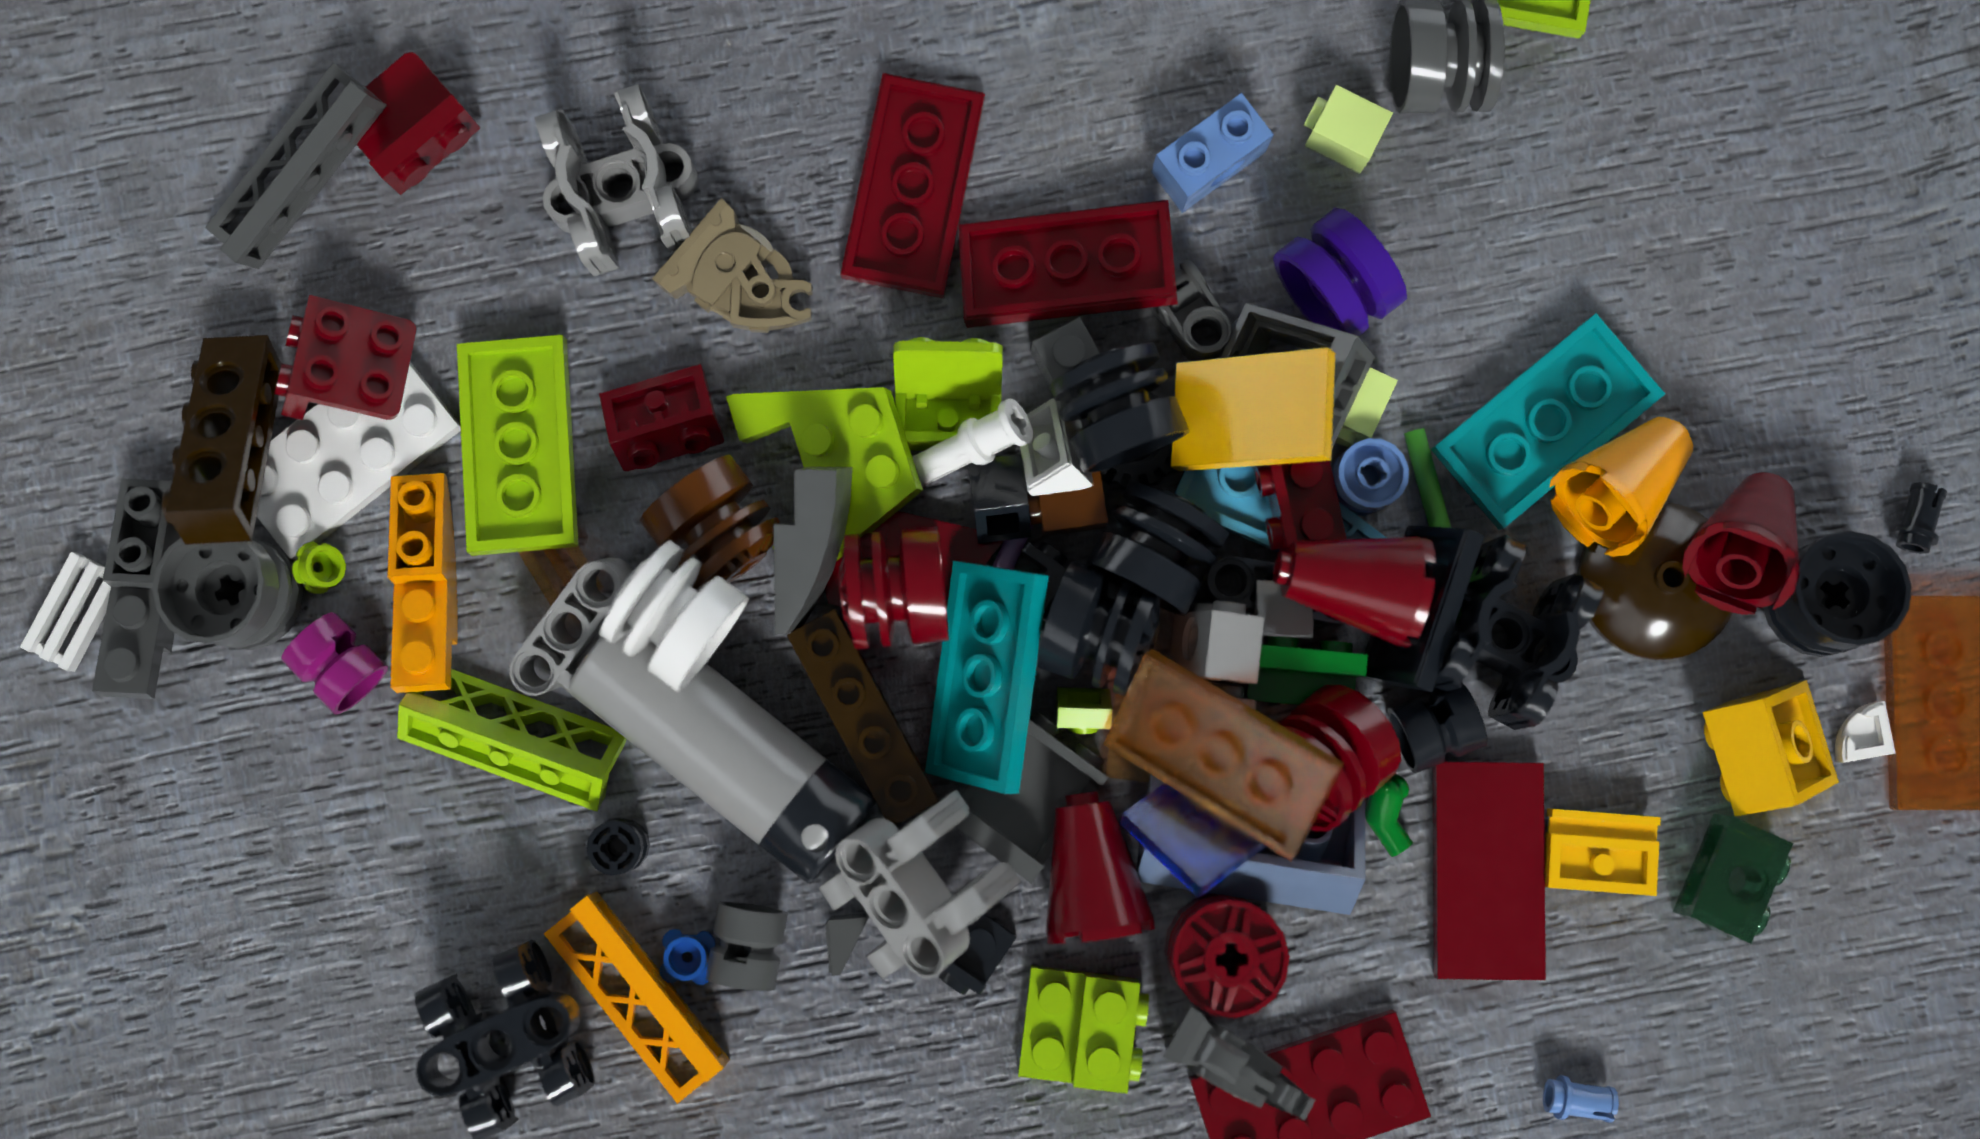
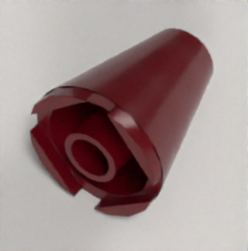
M1767 472L1754 473L1746 477L1690 539L1684 552L1682 569L1685 577L1688 573L1696 584L1694 591L1702 600L1720 610L1748 615L1755 614L1757 608L1774 605L1773 609L1782 606L1794 593L1799 579L1796 505L1794 490L1787 480L1779 475Z
M1421 537L1292 542L1287 552L1279 551L1276 557L1273 582L1281 584L1282 596L1394 645L1410 647L1412 644L1407 636L1419 637L1429 613L1435 579L1424 577L1425 561L1436 562L1435 550L1432 541Z
M1097 791L1066 795V806L1056 808L1045 930L1048 944H1066L1065 938L1079 936L1081 942H1090L1143 933L1142 929L1154 930L1153 913L1111 802H1099Z

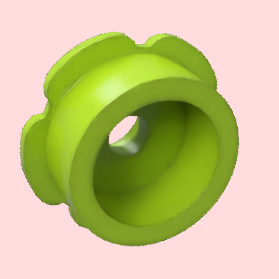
M308 542L297 550L296 556L298 558L292 563V574L297 583L305 585L306 591L313 594L326 593L329 587L336 586L344 577L346 563L342 553L337 548L328 543L317 545L316 542ZM315 563H318L320 565V571L318 573L315 572L313 569V565Z

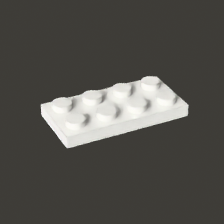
M411 362L409 364L401 409L398 416L392 420L317 404L305 413L303 420H296L270 441L257 518L290 559L297 560L296 552L303 544L316 542L318 545L391 487V476L406 475L459 433L461 425Z

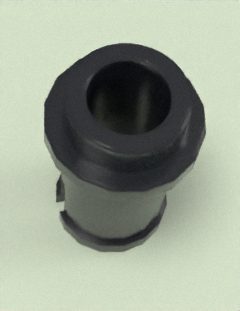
M1922 482L1911 484V493L1902 524L1896 526L1893 535L1897 538L1896 546L1912 553L1927 554L1930 552L1931 546L1937 545L1939 536L1935 533L1943 501L1947 495V491L1944 488H1939L1937 491L1938 486Z

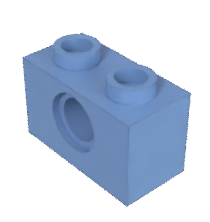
M1241 93L1156 154L1151 173L1183 213L1266 152L1274 134L1243 93Z

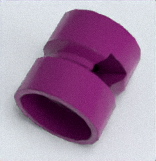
M331 612L313 621L303 629L286 647L281 659L302 682L314 681L313 693L333 714H340L356 705L370 693L385 676L388 666L368 645L356 646V633L337 613Z

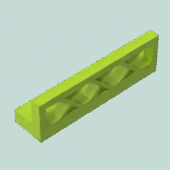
M451 669V688L454 689L457 697L438 701L425 696L426 691L408 692L399 703L397 739L598 812L606 797L609 773L626 743V738L610 726ZM493 703L504 707L507 715L490 720L479 716L474 707ZM542 721L553 725L557 734L539 738L529 734L525 725ZM592 739L608 745L602 759L599 760L580 753L575 743Z

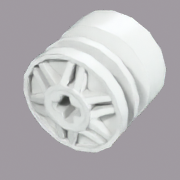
M669 540L648 560L642 562L622 585L613 600L611 610L601 626L599 635L610 643H615L633 627L624 643L622 651L628 656L633 657L651 641L658 645L647 670L674 690L680 692L697 675L717 650L740 617L749 598L719 576H716L699 591H696L692 586L697 579L702 563L692 557L673 574L684 550Z

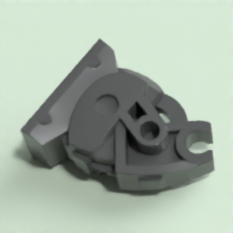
M1190 1007L1163 1056L1177 1065L1180 1063L1186 1064L1185 1067L1206 1081L1261 1108L1266 1103L1305 1120L1315 1102L1314 1099L1307 1096L1295 1083L1281 1073L1283 1067L1272 1058L1226 1028L1212 1021L1208 1022L1206 1015Z

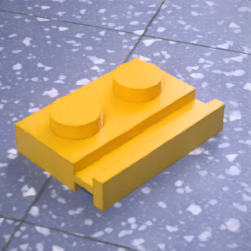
M1547 808L1546 816H1549L1548 832L1545 833V887L1657 896L1659 861L1657 828L1660 825L1661 817Z

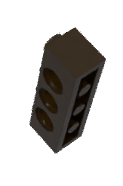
M268 335L203 338L199 360H195L192 364L191 379L193 388L190 401L186 402L182 408L184 429L181 443L175 446L172 454L174 475L171 489L165 491L162 500L163 514L166 521L173 524L185 545L252 541L279 395H274L281 362Z
M834 609L787 634L791 645L884 818L897 825L939 802L940 799L861 652L854 648L852 636L840 613Z

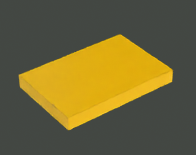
M1326 347L1176 363L1175 396L1188 426L1189 433L1172 443L1171 467L1177 471L1330 461L1335 352Z

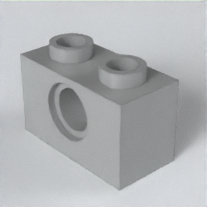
M1213 601V604L1194 603L1193 612H1187L1185 616L1175 614L1168 677L1214 683H1257L1264 617L1245 615V604Z

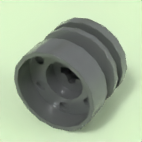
M1400 0L1392 22L1389 59L1390 87L1396 112L1435 113L1440 106L1444 88L1452 111L1464 112L1470 104L1471 109L1476 112H1490L1496 105L1500 93L1505 63L1504 24L1498 1L1476 0L1472 5L1470 0H1455L1451 6L1446 23L1445 12L1440 0Z
M180 538L167 548L158 563L152 590L158 614L171 631L184 639L225 647L254 650L272 645L290 631L301 613L304 587L303 584L297 583L293 577L292 563L294 561L282 549L271 542L252 538V541L185 545Z

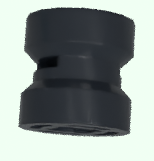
M623 818L605 822L596 827L588 838L586 849L588 859L595 869L603 874L615 876L632 871L642 865L648 856L650 842L643 826L634 820Z

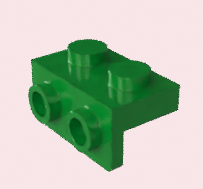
M1266 636V645H1261L1257 683H1247L1246 698L1259 702L1299 705L1324 685H1343L1355 690L1356 678L1366 676L1368 654L1352 653L1353 643L1320 641V649L1314 650L1298 648L1299 638Z

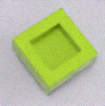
M1057 687V728H1067L1069 731L1077 734H1092L1099 729H1111L1112 701L1110 689Z

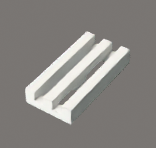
M70 552L20 648L28 652H34L40 658L48 662H54L58 664V667L66 671L75 672L106 615L111 586L104 581L102 582L65 653L59 650L73 623L79 618L85 606L84 603L98 576L103 578L105 566L79 553ZM83 569H85V571H84V573L82 574V576H81V578H80V580H79V582H78L76 588L74 589V591H73V593H72V595H71V597H70L68 603L66 604V606H65V608H64V610H63V612H62L60 618L58 619V621H57V623H56V625H55V627H54V629H53L51 635L49 636V638H48L46 644H44L45 641H46V639H47V637H48V635H49V633H50V631H51V629L53 628V626H54V624H55V622H56V620H57L59 614L61 613V611H62V609H63V607H64V605H65L67 599L69 598V596H70V594H71V592H72V590H73L75 584L77 583V581H78V579H79V577H80V575H81Z

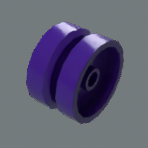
M1334 208L1314 223L1311 228L1312 240L1297 236L1277 251L1273 257L1275 270L1285 290L1305 318L1313 323L1359 337L1369 328L1368 315L1383 319L1407 299L1406 285L1388 251L1361 220L1345 209Z

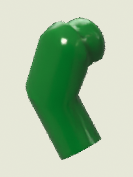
M1395 774L1374 794L1368 796L1365 808L1366 822L1391 857L1399 855L1413 844L1412 839L1398 821L1403 800L1409 793L1407 781L1399 774Z

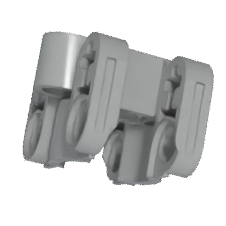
M639 84L617 90L614 93L626 124L623 130L633 145V149L587 163L577 132L563 110H555L535 117L542 145L556 172V179L551 181L545 188L542 197L543 207L559 228L571 234L580 260L594 277L620 269L616 250L609 233V227L654 213L661 235L660 238L669 252L677 250L685 239L690 237L692 232L681 202L695 192L698 184L697 170L688 153L683 148L671 143L663 144L651 106ZM670 163L682 164L684 169L681 176L672 182H666L665 166ZM620 179L633 181L632 189L628 195L622 198L609 197L610 188L616 181ZM565 198L575 210L574 213L568 215L560 214L559 208Z
M957 789L901 830L890 821L881 818H875L864 824L839 843L835 856L840 872L818 888L834 911L856 896L886 940L866 956L881 979L886 978L905 964L913 973L920 977L932 978L940 974L968 948L970 937L966 926L984 914L1021 882L1009 863L1000 862L987 873L984 870L955 895H952L926 859L922 851L968 817L970 807Z

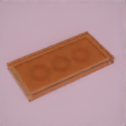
M1911 596L1909 611L1899 628L1884 638L1886 709L1896 754L1888 755L1890 809L1980 810V596Z
M1154 649L1144 654L1103 744L1290 861L1298 854L1344 765L1340 760Z

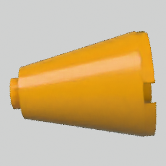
M1655 417L1563 466L1550 480L1549 486L1550 488L1555 485L1556 495L1550 502L1554 513L1563 527L1587 547L1596 542L1609 548L1604 553L1605 555L1613 557L1629 555L1644 542L1693 453V442L1688 430L1678 421L1666 417Z

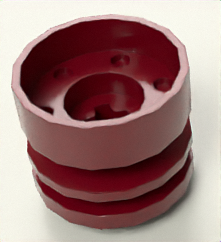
M938 526L902 529L899 555L888 556L881 532H872V557L863 558L859 534L844 535V552L839 566V585L843 617L851 631L854 648L856 650L870 648V624L879 623L882 646H892L895 621L903 620L906 621L913 644L949 641Z
M1324 685L1313 692L1294 708L1290 715L1279 721L1270 731L1261 736L1255 742L1251 754L1254 774L1262 791L1276 809L1300 826L1311 831L1326 832L1339 826L1348 818L1349 813L1361 806L1365 798L1374 794L1393 777L1401 763L1400 742L1390 721L1372 701L1360 692L1343 685Z
M1213 893L1196 897L1177 912L1167 929L1164 948L1171 976L1191 1003L1211 1015L1238 1018L1257 1013L1276 998L1287 978L1290 956L1284 933L1271 915L1244 898ZM1231 943L1236 951L1242 953L1241 959L1232 961V969L1226 970L1220 961L1215 960L1216 955L1225 953L1226 944Z

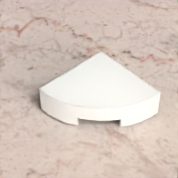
M1885 701L1870 702L1853 711L1843 722L1835 741V762L1838 763L1896 754Z

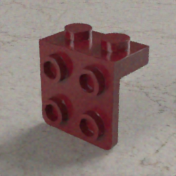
M408 52L365 86L387 106L360 139L357 146L370 160L369 164L380 177L398 194L402 195L410 187L420 183L447 156L462 148L470 137L481 128L421 58L413 52Z
M309 295L303 317L292 315L285 346L296 348L292 365L281 363L274 395L285 397L281 415L303 420L308 402H313L385 420L396 418L401 409L416 335L415 324L405 318Z

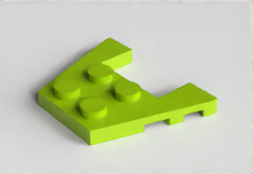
M885 387L741 393L726 396L739 441L748 444L791 427L804 468L852 467L851 502L845 535L859 534L861 538L867 532H873L923 491L892 392ZM844 539L837 560L843 556Z

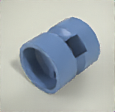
M1367 438L1356 442L1331 464L1339 502L1358 516H1366L1378 512L1392 504L1403 494L1408 483L1409 467L1405 456L1394 444L1383 439Z

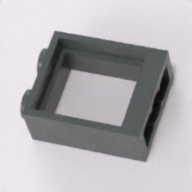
M1246 303L1239 319H1236L1231 325V335L1220 358L1264 354L1270 339L1304 349L1328 347L1335 352L1333 448L1375 356L1357 335Z

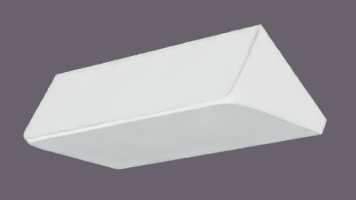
M1052 398L1027 414L1032 426L1033 439L1030 443L1020 446L1027 491L1032 496L1082 490L1094 485L1092 473L1084 474L1070 442V439L1082 429L1081 421H1063L1061 419L1059 410L1067 405L1064 401H1055Z

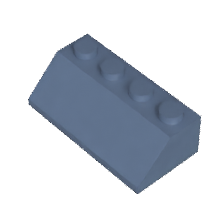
M1153 756L1139 834L1136 871L1142 883L1350 915L1366 880L1365 799L1361 806L1349 813L1348 818L1339 826L1328 832L1311 831L1292 822L1276 809L1262 791L1254 772Z

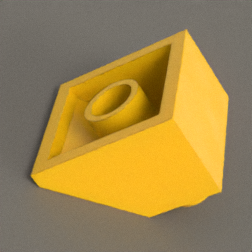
M1807 680L1731 700L1703 712L1705 739L1709 747L1715 751L1721 770V791L1725 799L1731 803L1735 817L1797 806L1839 783Z

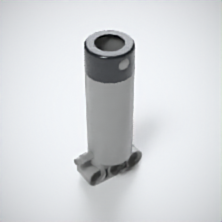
M606 558L584 564L575 573L514 655L509 671L513 685L518 691L532 696H538L559 687L564 688L804 882L813 883L834 859L839 843L857 830L875 806L876 801L872 794L709 664L706 663L689 684L680 692H677L647 670L658 645L651 641L640 652L631 657L622 650L633 627L615 643H610L599 635L601 626L612 608L616 594L634 570L627 562L620 558ZM601 570L608 572L613 578L614 591L610 597L602 595L597 588L596 578ZM568 613L576 615L581 621L582 634L579 639L571 637L566 630L565 619ZM537 655L545 658L549 663L550 677L548 681L539 678L535 672L534 661Z

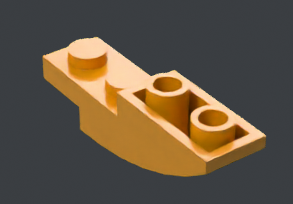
M445 473L391 476L387 577L394 584L390 687L396 693L451 690L452 645L458 644V605L454 530L447 476Z

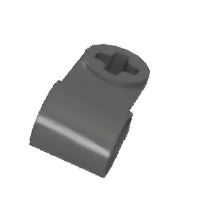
M1187 258L1180 263V270L1175 272L1178 305L1151 307V310L1167 328L1183 352V355L1189 361L1219 359L1230 338L1231 325L1228 317L1211 294L1201 272ZM1207 326L1218 334L1219 341L1211 346H1202L1193 340L1191 332L1195 328Z

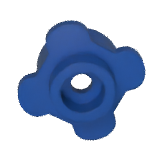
M671 929L666 932L662 938V944L666 948L663 956L664 964L661 965L659 970L662 979L668 983H674L677 980H693L697 985L708 983L709 981L705 978L710 949L716 946L714 936L708 931H701L697 935L683 934L679 929ZM690 952L693 956L692 961H684L683 954Z

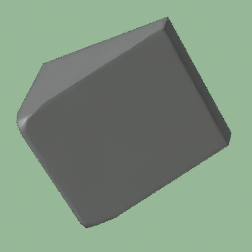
M1256 580L1254 616L1264 617L1262 636L1313 638V610L1282 596L1281 584H1275L1273 581Z
M868 913L834 915L825 923L829 973L832 976L842 973L870 917Z

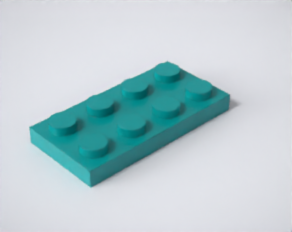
M1595 313L1430 450L1496 528L1501 530L1554 487L1549 488L1550 480L1563 466L1609 442L1663 397L1665 392L1599 315Z
M953 561L947 604L949 641H942L925 773L1002 794H1019L1049 575L971 562Z

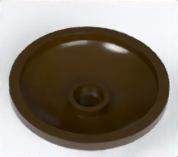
M1665 502L1644 542L1629 555L1615 557L1605 555L1604 553L1609 548L1593 542L1589 547L1584 546L1577 574L1603 586L1604 590L1601 602L1589 622L1609 644L1634 657L1649 660H1668L1699 651L1722 632L1733 612L1720 610L1702 600L1694 591L1696 584L1688 573L1685 577L1682 569L1687 544L1708 520L1705 516L1689 507ZM1667 568L1672 569L1677 575V583L1673 588L1667 586L1663 581V573Z

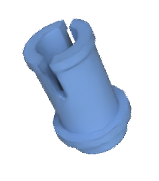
M1564 1075L1558 1076L1556 1080L1548 1079L1545 1083L1543 1107L1546 1112L1553 1113L1556 1119L1564 1120L1570 1115L1611 1123L1615 1120L1614 1115L1618 1113L1619 1098L1614 1087L1574 1083L1570 1081L1569 1077Z

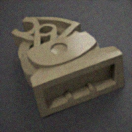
M722 198L691 232L690 237L685 239L652 278L659 288L675 300L689 292L695 298L696 304L708 314L710 311L722 315L724 319L730 321L733 328L768 333L770 330L789 328L812 320L811 308L795 310L791 307V299L795 294L805 293L812 296V284L804 280H793L792 270L785 257L773 249L770 242L760 232L748 226L740 225L734 210ZM768 263L777 270L779 279H771L764 269Z

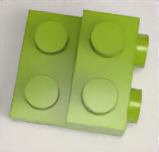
M1031 965L1018 1077L1072 1083L1073 1087L1128 1094L1129 1080L1139 1082L1141 1076L1143 1049L1133 1047L1135 1026L1145 1027L1147 1023L1149 994L1140 993V982L1137 978Z

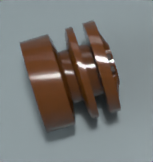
M730 454L720 456L704 464L678 481L658 497L645 510L639 520L659 548L669 540L677 546L687 543L688 547L683 551L681 560L675 570L677 571L692 557L702 563L697 579L692 586L696 591H699L716 576L730 583L753 568L766 556L767 551L774 545V524L781 523L775 517L757 525L771 509L765 500L748 504L742 508L739 507L738 504L746 497L753 484Z

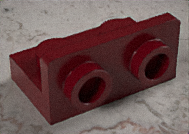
M701 364L599 393L609 444L623 471L628 472L635 469L650 468L659 462L686 454L701 453L710 447L724 443L723 432L715 415L706 374Z
M1330 461L1254 467L1259 495L1261 498L1267 496L1269 498L1272 518H1266L1265 523L1269 545L1272 550L1279 549L1280 551L1287 552L1290 544L1298 541L1347 539Z

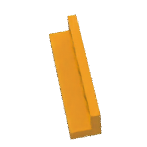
M598 892L589 894L570 909L571 912L547 930L544 935L678 1104L701 1084L708 1082L719 1073L730 1061V1058L673 986L662 979L657 966ZM579 921L596 942V954L576 952L562 933ZM583 960L595 961L593 973ZM603 962L612 963L630 985L629 996L609 994L601 984ZM617 1003L628 1004L627 1016ZM636 1005H643L649 1009L664 1028L663 1038L642 1036L634 1026ZM650 1045L662 1047L661 1058H659ZM670 1047L679 1048L698 1071L697 1074L682 1086L667 1068Z

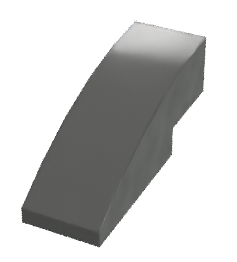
M805 467L794 469L795 520L774 524L775 634L785 635L805 624L819 602L831 577L846 530L851 502L852 467Z

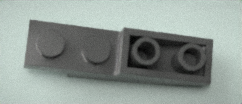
M121 478L102 580L111 586L92 688V692L102 697L155 699L162 653H172L175 632L167 627L158 614L152 590L158 563L167 548L181 538L173 524L168 523L163 514V495L166 490L171 489L172 481Z

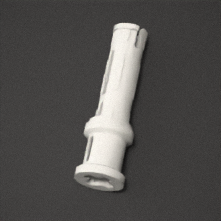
M1012 398L1000 402L997 411L979 420L969 418L963 421L958 428V434L912 456L922 487L970 463L986 465L994 460L996 453L1014 444L1024 446L1030 443L1033 439L1032 426L1024 409Z

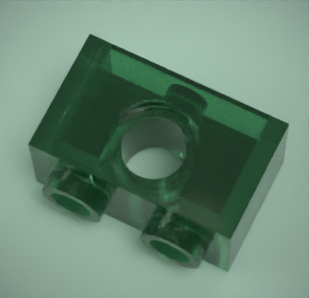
M1713 814L1673 912L1731 939L1752 944L1754 937L1763 932L1769 921L1771 910L1767 905L1775 886L1782 884L1789 873L1791 857L1788 855L1793 843L1734 816ZM1740 866L1745 874V885L1740 892L1734 894L1729 886V877L1731 872Z

